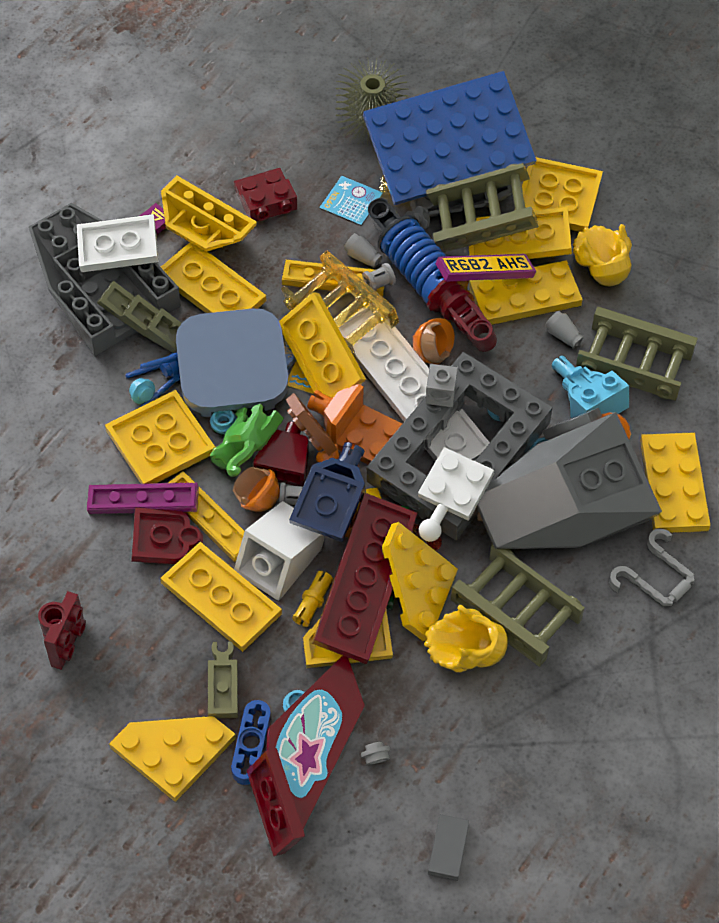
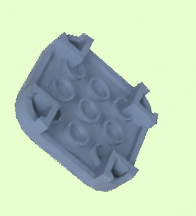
M251 308L204 313L191 316L181 323L177 330L176 345L182 397L185 404L192 410L201 413L202 417H212L211 412L236 410L244 407L253 408V406L258 404L264 406L265 411L271 410L284 398L285 394H288V370L282 328L279 320L271 312L264 309Z

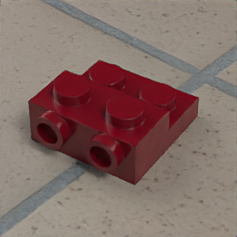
M281 168L234 181L235 191L247 216L256 222L297 210V195L289 179H285Z

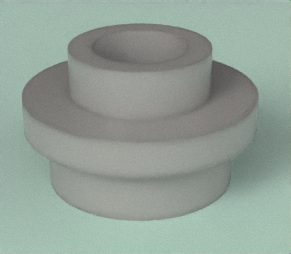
M375 742L366 745V751L361 753V757L365 758L366 765H372L389 760L388 752L391 750L390 746H383L382 742Z

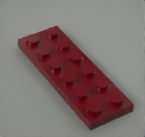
M368 493L364 494L312 644L358 662L368 663L393 589L389 576L393 574L389 558L384 557L382 546L391 524L399 522L409 531H412L417 512Z

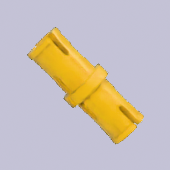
M317 571L309 589L303 592V600L292 617L293 621L298 625L303 620L302 626L308 627L317 608L322 607L324 603L323 597L333 582V577L327 572L322 577L323 571Z

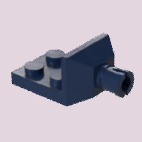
M346 442L338 459L330 458L312 465L290 516V524L343 542L357 506L366 493L365 482L358 467L361 457H363L365 452L363 448L355 444L354 449H351L352 443Z

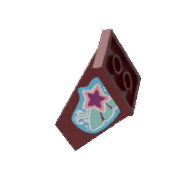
M343 655L268 728L267 750L246 770L273 856L285 854L305 837L303 829L365 706L349 658Z

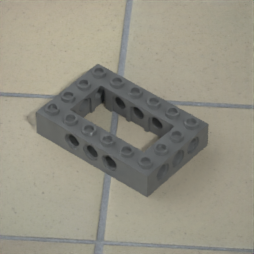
M462 352L452 364V367H458L453 407L426 404L425 397L367 466V483L378 488V490L402 506L409 507V510L417 512V515L424 520L431 518L437 506L418 497V492L427 475L414 468L415 460L425 448L429 449L431 441L441 429L444 431L448 420L453 414L462 409L465 396L475 401L481 409L484 407L499 416L500 421H506L505 425L475 460L494 470V476L490 483L528 452L551 421L553 407L465 352ZM477 507L469 521L447 511L440 523L441 531L457 541L479 513Z

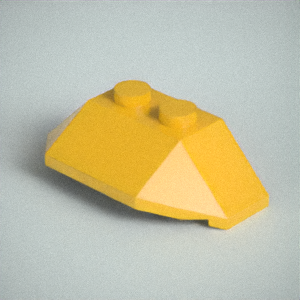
M177 175L161 190L166 228L205 252L242 241L257 225L255 220Z

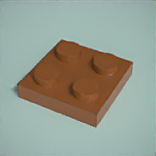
M295 393L286 399L290 406L287 412L293 418L294 423L302 432L306 433L310 442L318 451L324 449L330 456L337 450V447L327 432Z

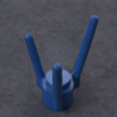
M177 352L167 357L143 363L139 369L126 373V377L130 378L160 368L165 377H172L153 394L149 401L144 402L141 407L156 400L174 383L180 381Z

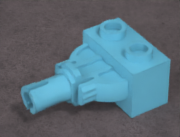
M559 356V359L556 358L553 361L552 369L564 378L562 385L568 391L571 418L599 408L601 414L609 412L619 414L629 408V385L613 371L603 374L590 371L587 367H575L564 356Z

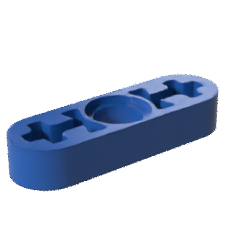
M254 700L246 705L231 765L234 780L242 785L251 784L248 774H241V769H239L244 767L245 756L250 757L249 765L251 766L264 753L271 713L268 704L261 700ZM256 710L262 711V716L258 719V728L253 727V715L256 713ZM248 736H256L260 743L257 747L250 749L243 745V741Z

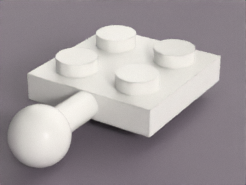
M444 447L418 492L419 498L437 506L431 518L424 520L420 524L419 534L421 538L431 542L440 537V523L447 511L469 521L494 476V470Z

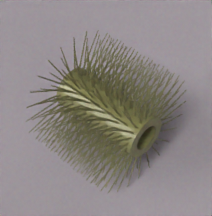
M373 63L372 74L369 66L368 72L365 71V77L363 73L361 74L363 78L358 77L357 74L355 75L359 80L350 78L347 75H341L355 83L349 84V82L343 81L342 83L351 87L336 88L349 92L343 95H336L348 98V100L336 101V103L349 105L344 108H336L349 111L342 115L336 114V116L351 117L337 123L355 121L348 126L358 124V128L359 126H363V129L365 127V135L366 132L367 134L369 132L367 131L363 111L384 106L387 103L398 102L399 100L396 98L408 97V95H401L395 92L405 89L409 90L407 88L389 90L401 83H390L397 79L396 77L384 81L392 74L390 73L383 79L382 74L378 76L381 70H378L379 73H377V65H375L373 74Z

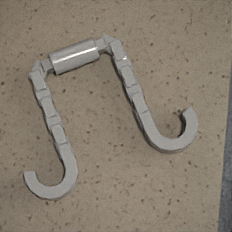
M659 528L650 533L647 543L648 549L684 576L686 580L683 579L668 594V597H664L646 581L641 579L632 569L626 566H618L612 570L609 584L618 593L621 583L616 578L623 576L639 586L640 589L649 594L650 597L662 606H672L673 602H677L691 588V584H694V574L655 542L656 539L668 542L672 538V534L669 531Z

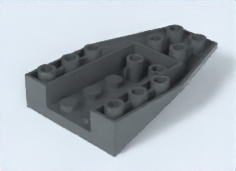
M70 203L28 227L49 292L95 357L137 332L97 304L111 282L115 281L134 297L140 295L158 310L163 308L168 313L181 306L179 287L157 262L81 272L79 267L77 225L103 220Z
M616 412L533 447L487 486L476 506L495 549L580 548L649 522L662 512Z

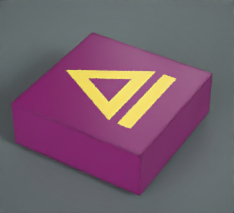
M155 203L140 216L154 215L157 236L166 228L164 210Z

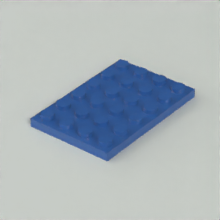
M504 71L363 111V117L394 206L427 196V189L434 188L439 184L453 183L503 169L511 164L524 163V166L527 167L535 164L537 161Z

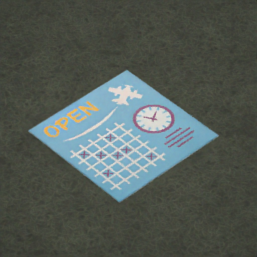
M341 176L319 208L362 225L369 214L368 205L374 199L380 198L383 192Z

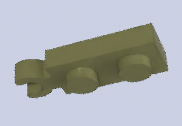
M229 641L227 651L220 652L217 648V642H213L212 655L215 660H208V717L238 718L237 660H231L234 655V646L232 641Z

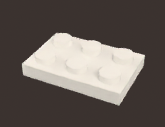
M153 214L77 225L79 267L81 272L159 262Z

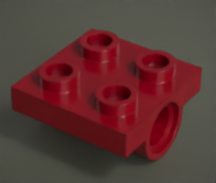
M67 591L62 603H46L40 608L38 613L50 665L62 670L66 661L71 660L77 636H82L86 627V620L83 617V607H81L79 596Z

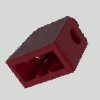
M288 422L285 431L277 429L267 444L259 450L253 461V467L266 470L271 469L274 471L278 482L303 487L306 481L308 462V437L301 435V430L294 422Z

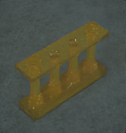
M326 250L320 256L323 265L322 271L295 294L286 286L281 288L285 298L283 303L291 311L324 282L334 278L339 286L323 298L327 308L345 293H351L355 297V301L334 318L338 328L362 308L370 309L373 314L350 335L344 338L356 359L353 345L379 323L383 324L385 322L390 328L395 327L399 323L395 307Z

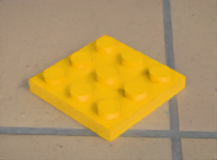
M535 157L536 163L527 167L530 179L523 181L522 184L525 207H532L533 211L568 207L570 230L583 232L584 228H589L603 171Z
M176 390L105 424L106 432L141 484L158 483L209 457L215 447Z

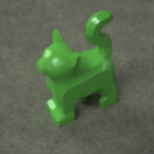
M258 404L253 406L251 409L252 414L248 417L245 407L238 409L236 412L237 419L226 431L223 443L214 447L210 454L212 463L220 469H226L229 476H238L241 472L239 466L247 461L254 452L261 450L282 423L284 418L276 410L270 416H267L262 411L263 406Z

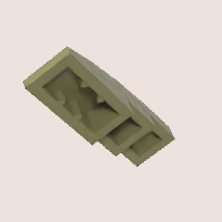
M115 281L111 282L97 304L140 334L165 349L176 353V335L181 322L163 308L158 310L140 295L134 297Z

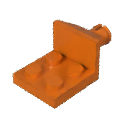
M360 384L338 391L334 398L323 394L319 390H315V396L311 395L307 405L309 410L315 411L324 417L326 432L333 443L337 444L338 450L342 452V447L346 442L352 443L351 449H354L355 444L360 446L365 451L360 461L369 465L402 425V423L364 405V386Z

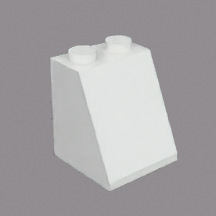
M284 501L245 530L234 570L247 581L278 601L321 551L325 540L324 535L290 524L289 519L294 508Z

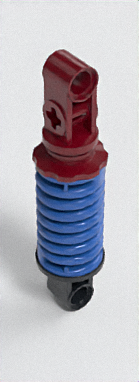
M377 198L371 201L368 205V213L374 226L381 233L378 239L380 251L386 254L391 262L395 264L400 273L422 297L430 311L435 313L441 312L446 320H453L458 329L467 336L477 350L482 352L492 350L496 346L497 337L491 323L475 304L473 294L467 290L469 281L444 280L435 263L438 257L446 255L436 246V243L426 231L420 227V223L415 216L406 215L400 217L384 198ZM482 333H488L486 337L478 338Z

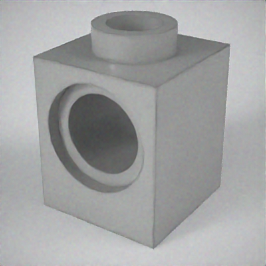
M430 364L426 386V404L453 407L458 367Z

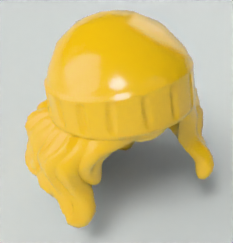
M621 224L619 231H612L604 226L596 225L590 229L584 228L583 232L579 231L572 244L575 260L580 265L588 267L591 276L601 285L615 286L622 283L628 277L632 266L629 258L632 243L627 236L625 225Z
M459 605L458 611L445 614L442 620L429 627V630L425 633L427 640L424 643L425 647L429 648L427 653L430 654V660L435 664L438 663L440 666L460 673L473 669L476 666L489 667L500 662L507 650L508 637L501 625L492 622L475 609H466L464 606Z

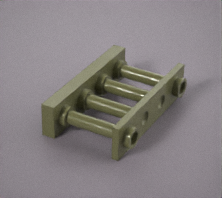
M524 163L511 164L503 169L449 184H439L434 188L426 190L433 206H439L442 230L433 233L436 246L445 253L539 227L532 207H525L521 182L529 180L530 177ZM511 185L515 210L501 214L497 188ZM487 191L491 216L487 219L476 221L472 195ZM462 198L466 224L452 228L448 202Z
M597 306L592 323V330L597 331L589 352L579 350L576 367H587L590 371L603 374L613 371L630 387L658 395L663 399L676 401L681 382L676 381L675 377L682 358L691 361L698 338ZM607 335L622 339L614 360L599 356ZM632 343L647 347L639 368L624 364ZM657 350L672 355L665 376L649 372Z
M492 544L489 559L493 562L471 585H466L459 579L452 586L451 601L458 606H464L466 609H475L492 622L501 625L507 634L508 644L540 667L547 660L549 646L546 642L568 618L579 624L582 621L585 607L582 606L577 598L568 596L516 558L510 549H495ZM502 568L512 575L514 579L493 601H488L479 592ZM525 585L537 595L515 618H511L501 609ZM547 601L558 609L559 612L538 635H533L524 628V625Z

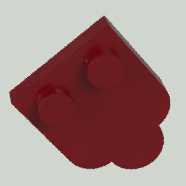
M135 508L131 562L176 564L199 542L203 543L202 533L198 528L190 525V519L186 513L177 510Z

